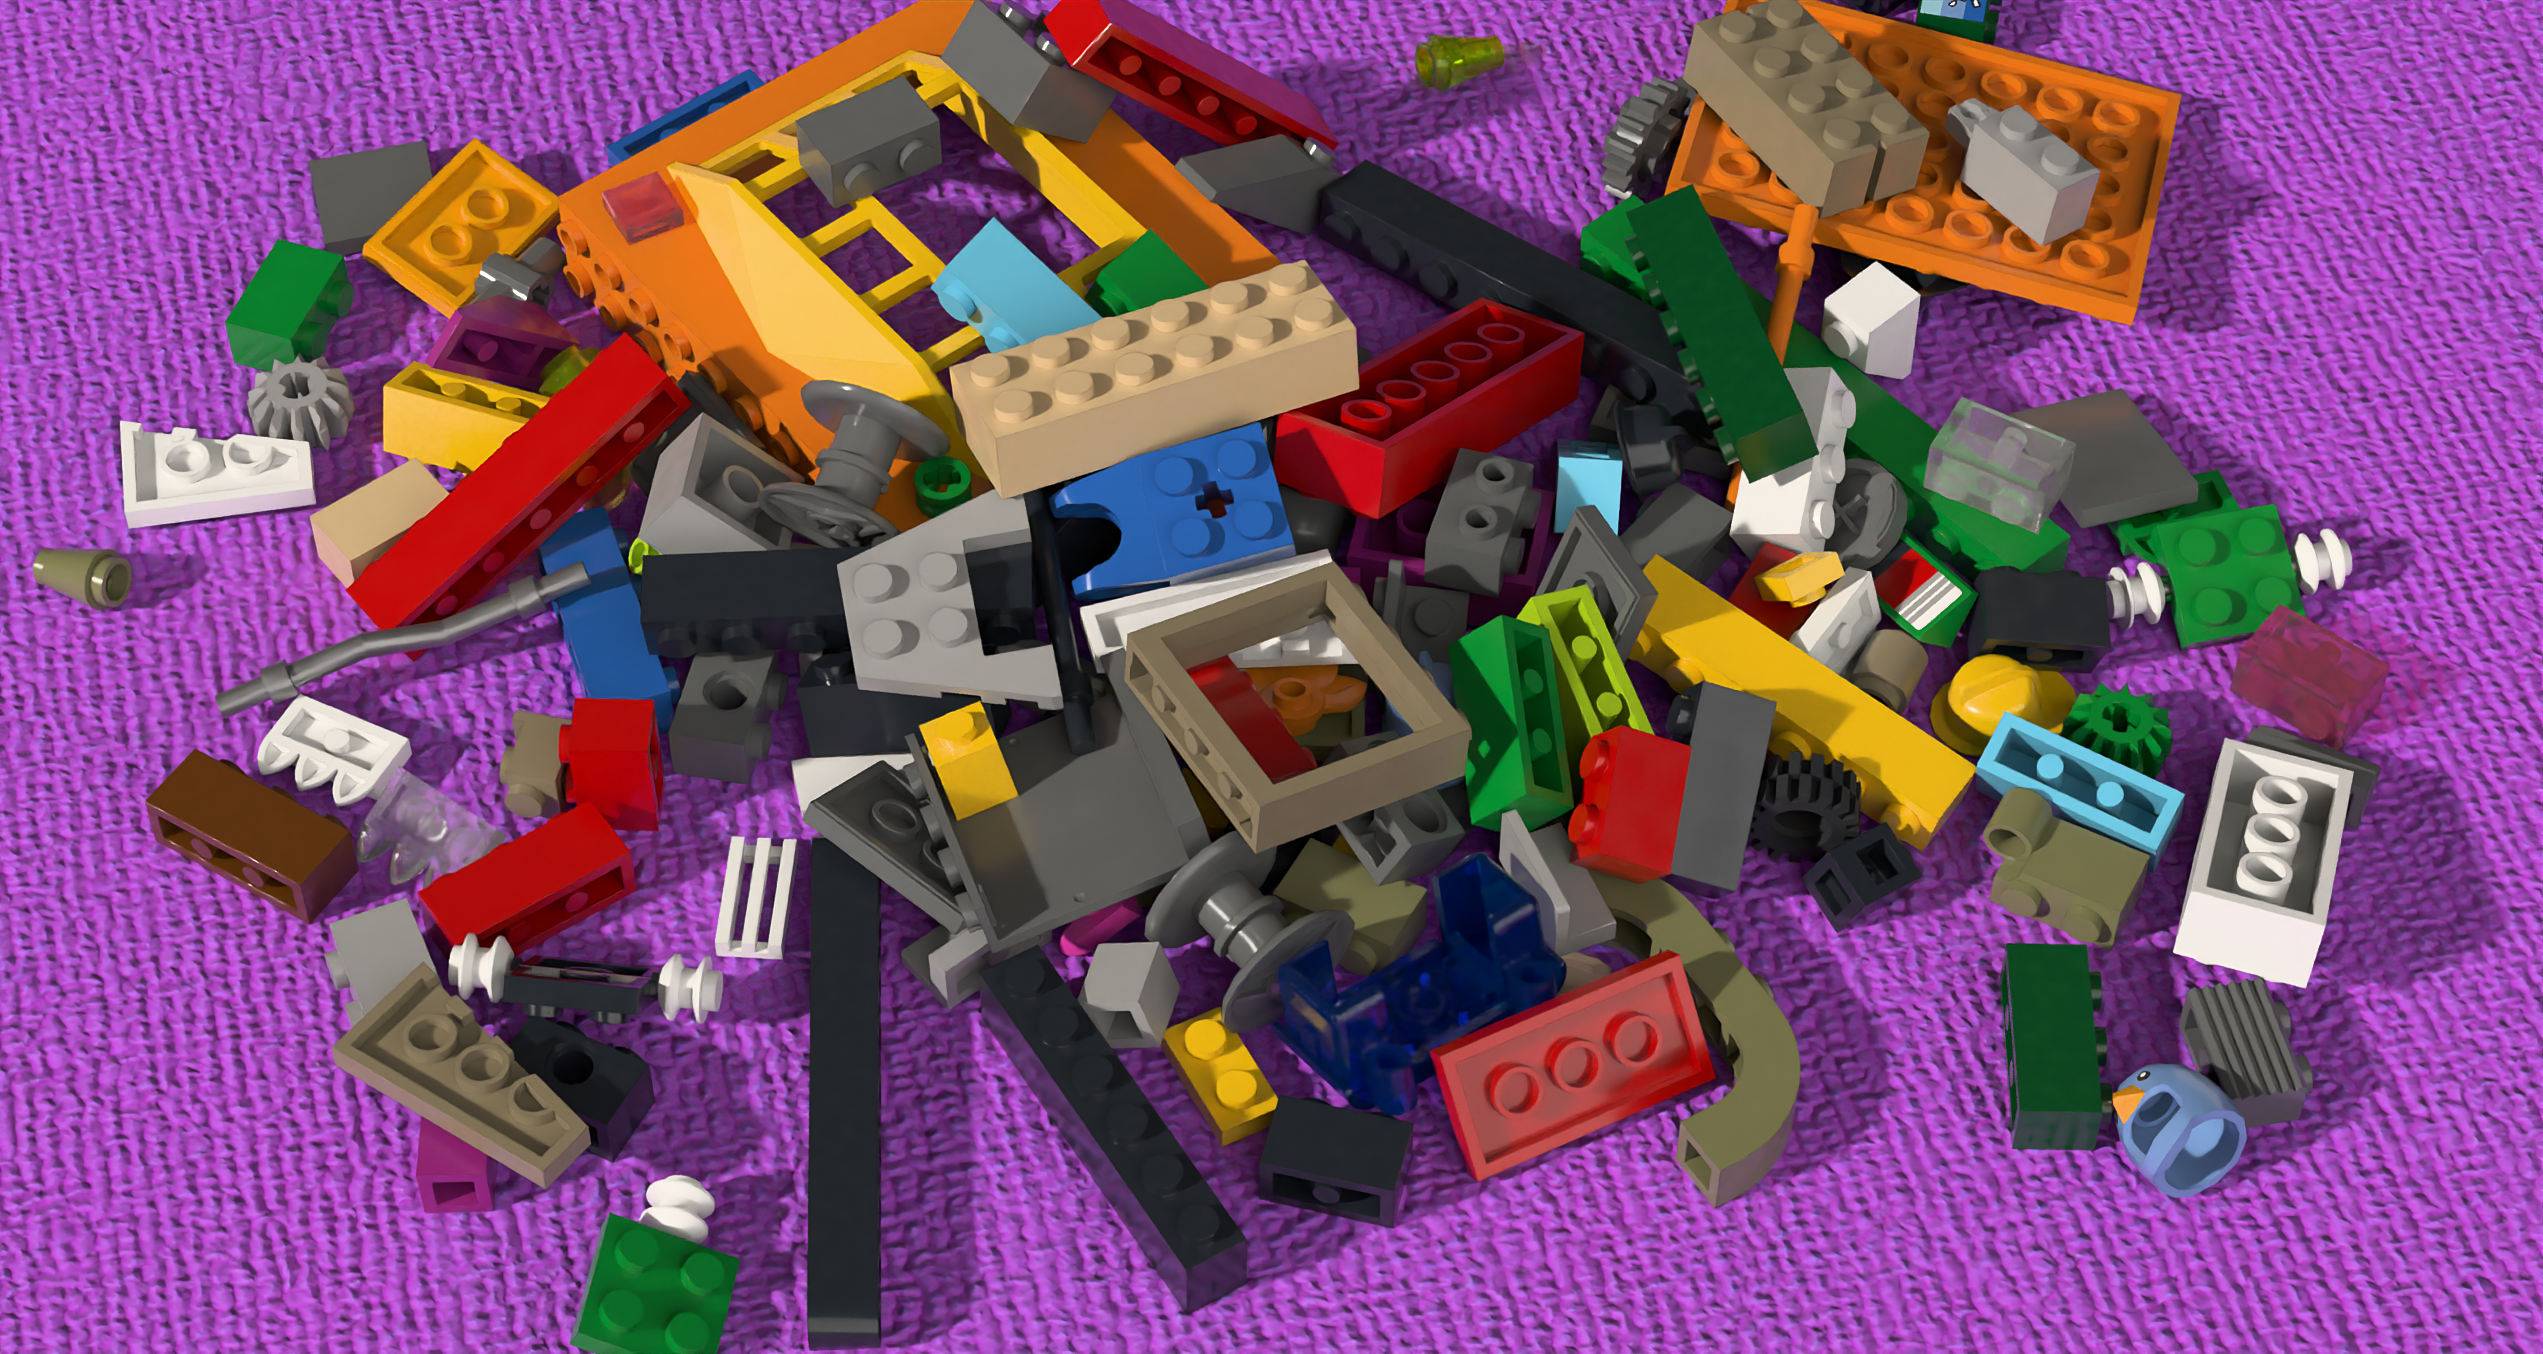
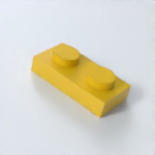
M1217 1007L1166 1029L1161 1042V1049L1220 1145L1224 1147L1270 1127L1278 1098L1239 1035L1231 1033L1221 1021L1222 1008Z

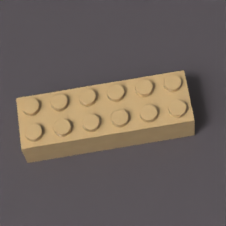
M1305 259L1291 264H1281L1271 270L1235 281L1221 282L1212 288L1179 298L1162 300L1152 306L1116 317L1102 318L1093 324L1060 334L1043 336L1033 342L997 353L983 354L974 360L949 367L957 428L1002 500L1107 468L1138 455L1200 439L1359 389L1356 327Z

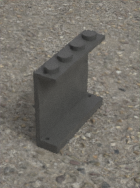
M1124 647L1100 657L1113 693L1096 699L1090 707L1097 748L1085 755H1076L1071 752L1064 713L1000 738L998 745L1019 796L957 821L935 765H932L925 745L919 746L914 733L905 736L915 760L903 766L917 802L930 798L932 803L920 808L934 845L947 841L949 845L948 848L937 852L952 889L964 884L967 890L955 896L970 933L983 929L993 954L1169 882L1194 856L1212 844L1200 811L1163 731L1124 681L1126 662Z

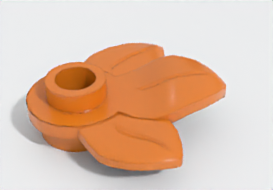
M1338 664L1240 668L1249 673L1257 693L1268 707L1276 708L1280 712L1286 728L1292 736H1300L1312 731L1317 724V720L1323 714L1352 710L1361 703L1367 690V683L1356 678L1337 675Z

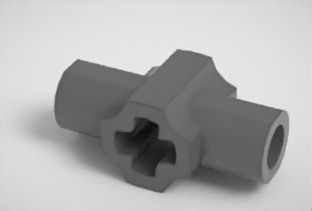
M539 237L517 259L508 254L501 255L494 252L482 263L481 272L474 283L476 297L468 305L502 295L538 304L547 312L549 301L555 293L553 278L567 265L566 254L556 242L546 237Z

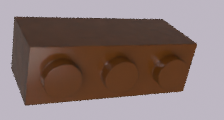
M194 749L145 800L157 842L308 924L315 920L359 871L352 834L341 820L330 814H323L321 816L298 804L296 799L286 790L277 786L268 788L248 777L232 761L227 759H220L218 761L197 749Z

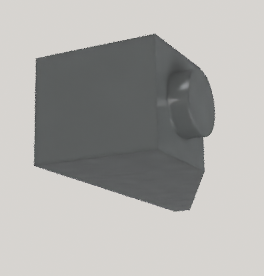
M1283 134L1181 157L1174 166L1210 202L1310 236L1320 223L1323 190L1345 175L1333 164L1337 159V155L1317 139L1308 137L1304 143Z

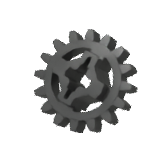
M1654 76L1651 83L1647 81L1643 83L1639 97L1633 95L1621 105L1620 114L1611 131L1606 134L1603 143V152L1608 154L1602 163V166L1607 167L1601 178V182L1606 184L1605 192L1622 200H1626L1633 194L1639 199L1641 196L1647 198L1653 182L1662 183L1670 176L1685 130L1684 125L1689 117L1688 114L1684 113L1691 102V98L1686 96L1687 88L1665 78Z

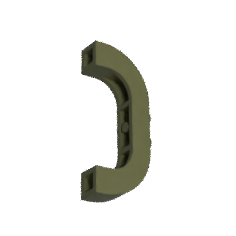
M1587 869L1617 922L1615 938L1596 945L1616 948L1630 954L1639 961L1666 950L1680 954L1704 1038L1730 1069L1736 1082L1733 1089L1721 1100L1680 1122L1676 1161L1716 1209L1749 1190L1764 1178L1776 1164L1786 1147L1793 1126L1801 1073L1800 1055L1794 1033L1785 1015L1775 1003L1774 995L1768 983L1760 975H1752L1736 956L1734 946L1728 935L1718 927L1713 928L1699 910L1676 888L1660 878L1637 884ZM1509 876L1489 886L1487 925L1520 966L1532 962L1533 955L1549 950Z

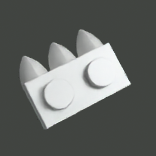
M299 694L263 739L259 747L257 759L259 771L262 775L282 771L291 765L296 766L295 780L299 791L319 787L329 780L334 782L333 797L336 806L340 807L356 803L367 796L378 800L410 758L412 752L409 738Z

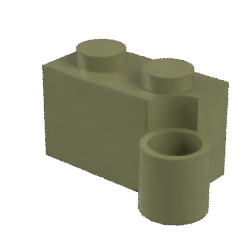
M2014 787L2007 790L1983 832V838L1988 848L2004 858L1994 876L1989 901L2005 907L2015 915L2030 917L2062 930L2078 941L2091 942L2112 951L2141 896L2150 855L2052 816V809L2048 802L2041 795L2030 789Z

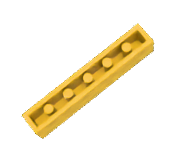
M1655 554L1642 571L1659 595L1628 655V659L1638 661L1665 679L1680 694H1682V691L1702 681H1707L1776 701L1777 704L1767 748L1775 755L1779 754L1783 761L1789 760L1790 752H1801L1802 760H1811L1812 754L1816 753L1824 755V764L1826 765L1834 759L1844 763L1843 772L1852 769L1857 775L1856 782L1861 783L1860 811L1879 824L1887 822L1899 840L1906 841L1923 852L1962 801L1976 774V766L1658 554Z

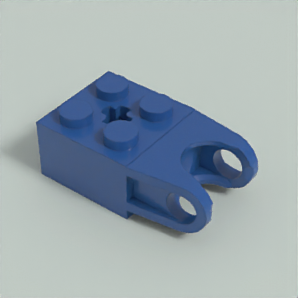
M1260 422L1135 456L1060 489L1048 501L1050 511L1054 514L1055 518H1102L1112 522L1122 533L1120 545L1109 560L1095 566L1088 573L1072 581V592L1074 598L1078 601H1110L1296 556L1294 541ZM1215 499L1231 503L1224 505L1226 515L1221 518L1213 519L1209 510H1201L1203 507H1207L1209 501Z

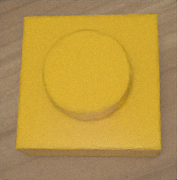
M1803 552L1754 577L1763 601H1789L1791 607H1800L1824 597L1827 594L1824 586L1845 576L1837 552Z

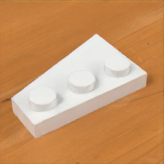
M120 421L124 513L129 529L316 504L313 457L309 442L236 434L226 441L200 438L196 429L174 427L171 434L143 431L141 423Z

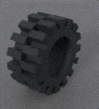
M1790 752L1788 761H1783L1779 754L1769 756L1768 766L1766 764L1763 765L1748 840L1752 839L1751 847L1758 852L1768 847V857L1777 860L1783 853L1790 854L1789 862L1801 863V856L1809 855L1812 863L1824 856V852L1827 853L1859 836L1862 788L1861 783L1856 782L1857 775L1852 769L1843 772L1844 763L1836 759L1828 765L1824 764V755L1813 753L1811 760H1802L1801 752Z

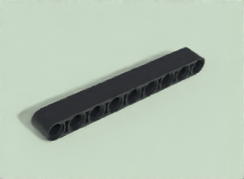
M824 836L812 837L807 1330L810 1351L881 1348V879Z

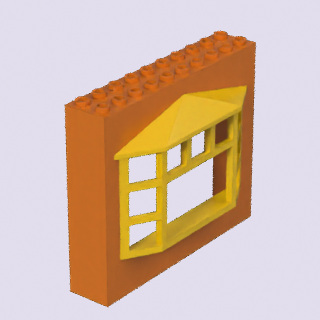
M919 0L557 197L561 223L557 225V232L565 247L567 265L564 266L563 272L571 290L579 298L586 296L598 308L602 320L611 331L626 332L676 385L686 370L703 375L714 387V390L722 396L767 448L765 452L805 478L804 484L813 486L821 469L816 467V457L822 449H829L835 434L821 426L805 410L801 397V388L809 381L833 380L855 384L885 394L914 408L935 422L948 436L951 448L943 456L960 460L970 470L972 498L974 499L995 489L959 432L956 424L954 401L936 375L937 372L986 345L985 338L971 325H968L927 350L916 352L878 316L880 313L933 284L946 265L872 195L850 202L849 204L855 210L805 238H798L763 204L766 200L809 177L799 162L795 120L904 75L930 109L944 103L1101 248L1056 274L1090 307L1092 306L1084 298L1088 292L1086 286L1094 282L1101 270L1150 228L1210 288L1221 282L1235 281L1271 270L1284 263L1218 204L1210 202L1174 168V165L1110 107L1087 143L1012 125L940 59L975 0ZM875 228L913 266L868 292L858 295L819 258ZM894 459L888 472L892 477L886 494L879 495L874 508L875 512L888 519L901 533L931 520V518L922 514L916 505L914 475L917 468L924 462ZM940 485L938 492H947L949 485Z

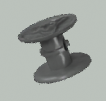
M809 381L801 388L804 408L821 426L835 435L829 449H822L816 457V467L821 469L814 486L797 482L771 483L757 495L760 507L780 525L824 548L877 546L902 534L888 519L874 511L879 495L886 494L892 478L888 472L894 459L909 462L937 460L951 448L948 436L935 422L914 408L885 394L839 381Z
M1238 830L1227 833L1202 849L1173 876L1157 896L1146 917L1144 935L1150 942H1160L1162 948H1179L1210 934L1215 940L1214 952L1219 957L1226 955L1231 962H1235L1240 967V971L1235 975L1223 998L1221 1021L1231 1033H1249L1271 1024L1295 1008L1322 984L1341 961L1351 943L1355 922L1343 910L1323 909L1289 924L1280 914L1285 908L1276 896H1264L1259 891L1275 863L1277 846L1255 854Z

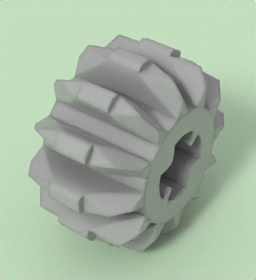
M300 353L294 363L284 364L274 359L272 373H256L254 389L248 392L249 399L247 400L249 414L252 418L255 433L261 437L309 442L310 448L317 446L328 452L330 438H346L348 422L354 419L355 405L352 393L349 390L348 380L343 375L342 369L331 368L324 356L317 358L311 363H307Z

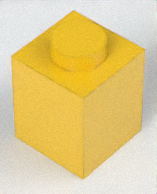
M980 701L919 725L957 821L1019 796Z

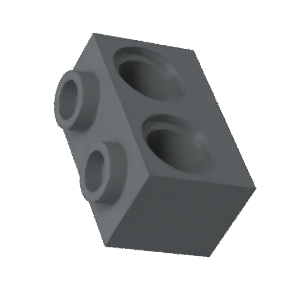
M1395 730L1339 742L1320 767L1400 737ZM1435 787L1336 824L1377 886L1433 873L1466 833Z

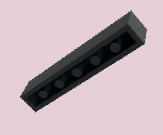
M1032 542L966 553L965 558L981 642L1006 646L1014 644L1019 640H1037L1036 569ZM875 546L643 555L640 623L649 655H663L669 658L680 659L690 657L694 653L727 652L736 656H749L765 650L791 649L799 653H816L824 648L851 647L837 564Z
M1035 945L980 972L982 1020L1184 1312L1188 1315L1246 1285V1237L1039 945Z

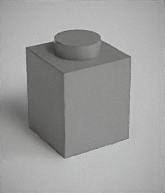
M1160 942L1104 943L1097 946L1079 994L1078 1002L1111 1048L1160 1047L1181 987Z

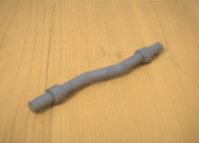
M582 560L535 580L533 575L509 584V592L443 620L360 633L288 664L285 659L261 668V676L215 695V700L225 719L270 699L277 704L300 694L299 687L366 658L449 645L519 614L524 620L547 610V602L592 584Z

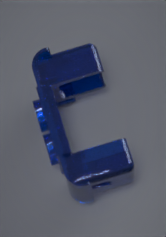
M1471 853L1432 876L1442 943L1433 938L1340 994L1337 991L1327 940L1320 941L1284 962L1279 967L1277 975L1288 1030L1280 1022L1275 1021L1270 1024L1272 1032L1354 1108L1368 1110L1378 1107L1382 1112L1389 1115H1402L1410 1112L1418 1103L1416 1086L1436 1074L1430 1050L1558 997L1557 994L1566 978L1567 966L1565 961L1545 944L1537 897L1484 853Z

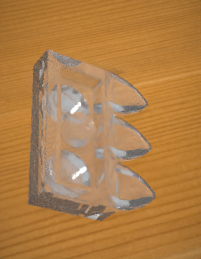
M399 767L360 828L356 847L357 860L360 863L372 861L382 856L396 844L390 861V882L397 885L409 881L429 866L423 883L424 889L431 885L438 877L447 873H454L486 856L492 849L502 844L508 835L414 774Z

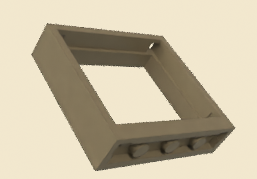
M1334 561L1127 633L1124 681L1255 854L1457 779L1465 774L1469 740H1472L1471 727L1467 717L1459 708H1453L1436 687L1430 671L1425 666L1418 665L1402 645L1395 628L1391 624H1385L1369 605L1362 588L1357 583H1351ZM1325 620L1415 733L1273 785L1189 676L1186 669Z

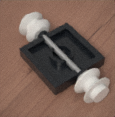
M468 933L463 945L453 946L448 967L450 985L458 986L459 995L462 1000H468L475 987L486 988L492 1003H497L503 997V1002L523 1004L522 1013L526 1015L559 1017L563 1015L564 1008L589 1010V1020L608 1024L629 1023L630 1015L640 1014L656 1000H658L659 1006L667 1020L673 1021L679 1010L685 1008L693 1009L697 1023L703 1024L708 1011L717 1012L719 1010L723 992L722 971H714L712 969V960L709 956L703 958L697 969L685 968L679 953H675L663 968L534 955L523 963L522 958L514 957V953L504 936H498L491 948H483L479 946L475 933Z

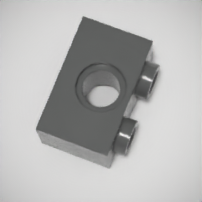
M777 650L759 651L749 656H736L727 652L695 653L668 732L674 773L749 785L756 761H765L769 754L772 739V725L769 722L772 712H781L787 697L788 675L779 671Z

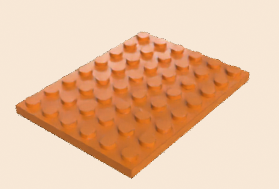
M1726 0L1722 14L1735 10L1746 14L1748 6L1768 0ZM1797 0L1930 132L1914 189L1874 202L1865 195L1862 206L1823 219L1818 218L1812 244H1821L1852 252L1867 259H1878L1909 267L1924 274H1935L1970 283L1982 289L1996 290L2027 298L2042 305H2053L2088 314L2099 320L2114 321L2132 326L2138 308L2182 94L1818 0ZM1696 93L1664 196L1693 184L1708 215L1741 223L1749 228H1760L1789 236L1795 207L1798 204L1804 203ZM1976 98L1988 107H1992L2000 112L2019 105L2101 171L2084 226L2041 247L1962 182L1959 177L1967 151L1944 128L1949 108L1954 105H1960L1965 100Z

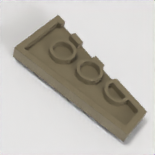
M424 961L331 1047L336 1066L544 1189H547L591 1145L589 1127L536 1074L529 1075L515 1061L513 1050L498 1035L492 1038L475 1021L473 1010L458 995L451 997L439 985L437 974Z

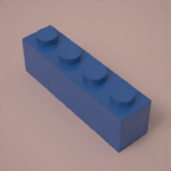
M605 506L577 512L536 549V556L542 577L582 560L592 584L551 601L583 697L654 700L659 735L668 733L674 717L673 705L679 703L682 694L673 665L662 668L659 657L663 655H649L640 623L642 577L639 574L629 575L626 565H628L630 545L623 527L612 529Z

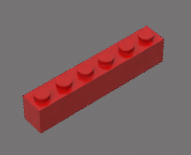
M1061 0L1043 19L1071 67L1226 147L1280 134L1304 143L1308 137H1312L1332 151L1339 145V142L1311 99L1127 0Z
M624 332L610 346L601 350L594 361L565 388L557 391L549 399L548 403L525 425L509 435L503 441L501 447L474 472L461 479L448 496L425 517L417 520L409 528L408 532L384 555L369 564L361 576L345 591L380 630L440 621L475 606L692 405V402L658 364ZM429 648L404 653L415 662Z

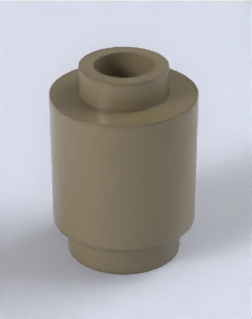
M1890 629L1879 630L1870 636L1848 681L1900 715L1905 711L1928 665V656L1923 646L1908 632Z

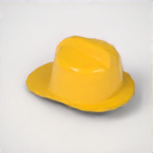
M1987 654L1975 657L1961 666L1953 680L1941 687L1932 700L1930 720L1935 735L1948 748L1965 756L1981 757L2005 711L2060 735L2064 718L2068 717L2077 697L2070 683L2058 672L2035 670L2027 665H2022L2008 656Z

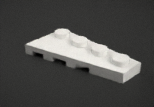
M1328 549L1080 607V624L1097 673H1105L1100 660L1101 656L1123 647L1126 651L1127 633L1330 563L1332 559ZM1325 620L1228 654L1237 668L1359 664Z

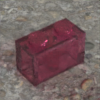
M2279 604L2240 649L2230 690L2243 697L2251 705L2262 708L2298 728L2307 737L2319 740L2327 746L2341 751L2379 706L2390 665Z

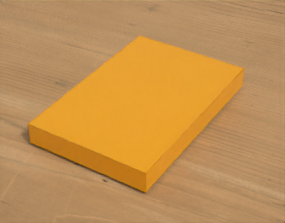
M474 137L363 245L362 257L450 319L456 309L467 306L476 297L474 283L481 272L482 263L490 255L497 252L501 255L508 254L517 259L539 237H545L561 221L558 196Z

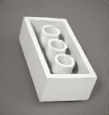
M2228 738L2224 739L2206 801L2173 953L2193 958L2203 964L2220 965L2254 974L2270 982L2287 983L2306 988L2326 926L2354 771Z

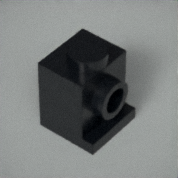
M1884 822L1828 851L1801 880L1836 933H1839L1848 928L1853 922L1899 899L1922 877V874L1914 864L1908 848L1898 840L1887 822Z

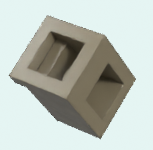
M520 710L515 711L512 723L516 745L515 747H506L501 759L499 772L500 782L508 787L504 803L511 812L526 818L538 816L551 818L560 812L566 811L568 803L566 801L565 781L568 764L560 763L558 743L561 724H571V719Z

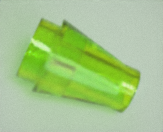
M1433 34L1429 36L1426 42L1419 43L1415 50V68L1419 80L1426 88L1435 87L1439 91H1446L1490 70L1500 69L1504 64L1503 45L1496 35L1480 37Z

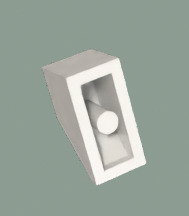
M1875 261L1825 299L1821 339L1826 342L1829 349L1835 355L1848 359L1864 373L1903 380L1911 374L1921 295Z

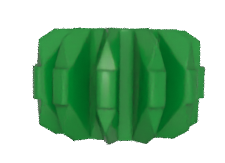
M2100 683L2092 696L2079 693L2068 717L2064 718L2061 737L2154 780L2161 772L2166 757L2170 756L2173 744L2172 731L2169 729L2168 710L2154 707L2155 703L2153 702L2152 692L2138 697L2132 695L2128 683L2118 692H2112L2104 684Z

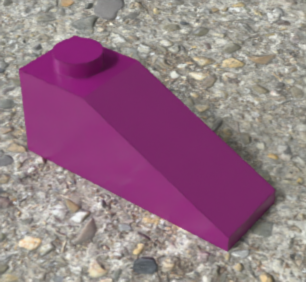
M497 295L456 309L425 359V362L435 369L551 394L582 344L540 305Z

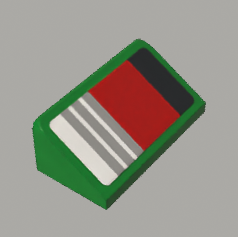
M1902 531L1897 544L1881 562L1865 569L1872 574L1879 608L1913 638L1924 643L1950 648L1979 595L1914 537Z

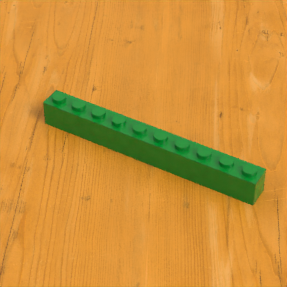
M1633 194L1582 228L1579 269L1653 306L1641 278L1649 274L1650 271L1647 269L1640 273L1637 272L1624 242L1625 239L1634 236L1626 212L1645 204ZM1738 276L1766 332L1772 302ZM1665 306V307L1660 308L1659 310L1665 312V311H1667L1668 309H1667V307ZM1793 320L1782 368L1832 367L1846 388L1853 393L1856 403V417L1852 427L1847 428L1843 448L1845 461L1854 458L1876 461L1901 483L1908 500L1907 521L1904 529L1926 545L1929 551L1939 560L1950 564L1972 583H1974L1982 570H1989L1998 566H2013L2024 573L2050 574L2055 571L2064 570L2070 534L1847 360L1835 355L1824 342Z

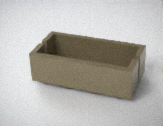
M1768 0L1748 6L1746 14L1735 10L1695 23L1683 79L1804 204L1813 205L1819 210V219L1862 206L1865 195L1874 202L1915 188L1930 132L1797 0Z

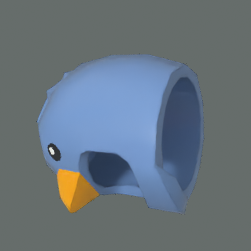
M2158 1063L2146 1065L2119 1085L2117 1092L2113 1093V1115L2125 1153L2137 1169L2161 1193L2174 1198L2191 1197L2216 1184L2238 1162L2247 1140L2244 1117L2231 1098L2211 1079L2181 1064Z

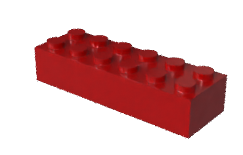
M1481 297L1358 366V390L1278 414L1273 467L1276 481L1295 488L1301 496L1306 498L1325 499L1347 507L1357 517L1380 519L1448 478L1460 448L1489 453L1577 400L1585 333Z

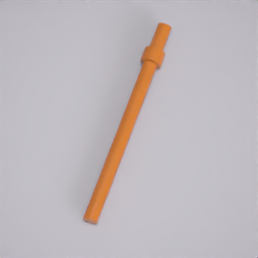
M1798 204L1795 207L1788 240L1780 246L1774 268L1779 278L1765 333L1782 367L1802 283L1810 278L1815 258V252L1811 245L1819 210L1810 204ZM1739 461L1734 462L1723 507L1733 514L1742 474V467Z

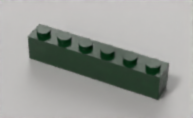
M1693 184L1626 212L1634 236L1625 239L1624 242L1637 272L1640 273L1647 269L1650 271L1649 274L1641 278L1654 309L1658 310L1665 306L1668 309L1660 313L1659 317L1672 347L1685 345V349L1676 353L1690 386L1700 382L1704 386L1694 392L1708 425L1719 421L1722 424V427L1713 430V433L1727 465L1739 461L1749 484L1819 455L1800 402Z

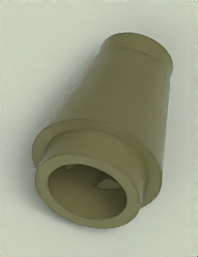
M47 547L38 553L33 565V576L37 583L46 585L95 610H104L108 607H117L122 604L127 598L132 585L130 563L126 559L121 558L113 549H53Z

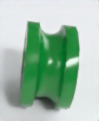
M943 456L937 460H927L917 468L914 475L916 505L921 513L933 519L973 499L970 470L960 460ZM940 485H949L947 492H938Z

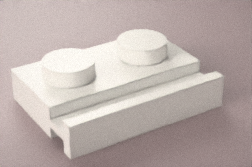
M1850 566L1844 572L1845 576L1841 577L1832 589L1826 591L1827 594L1822 597L1816 610L1802 628L1793 633L1789 640L1790 643L1847 681L1870 636L1877 631L1876 626L1882 619L1871 572Z

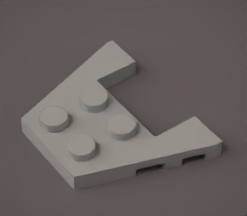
M993 489L837 564L858 689L942 698L943 692L981 696L983 703L1006 705L1007 699L1038 702V708L1057 710L1064 708L1053 645L985 656L981 644L965 554L1032 542L1023 494L1002 500L996 489Z

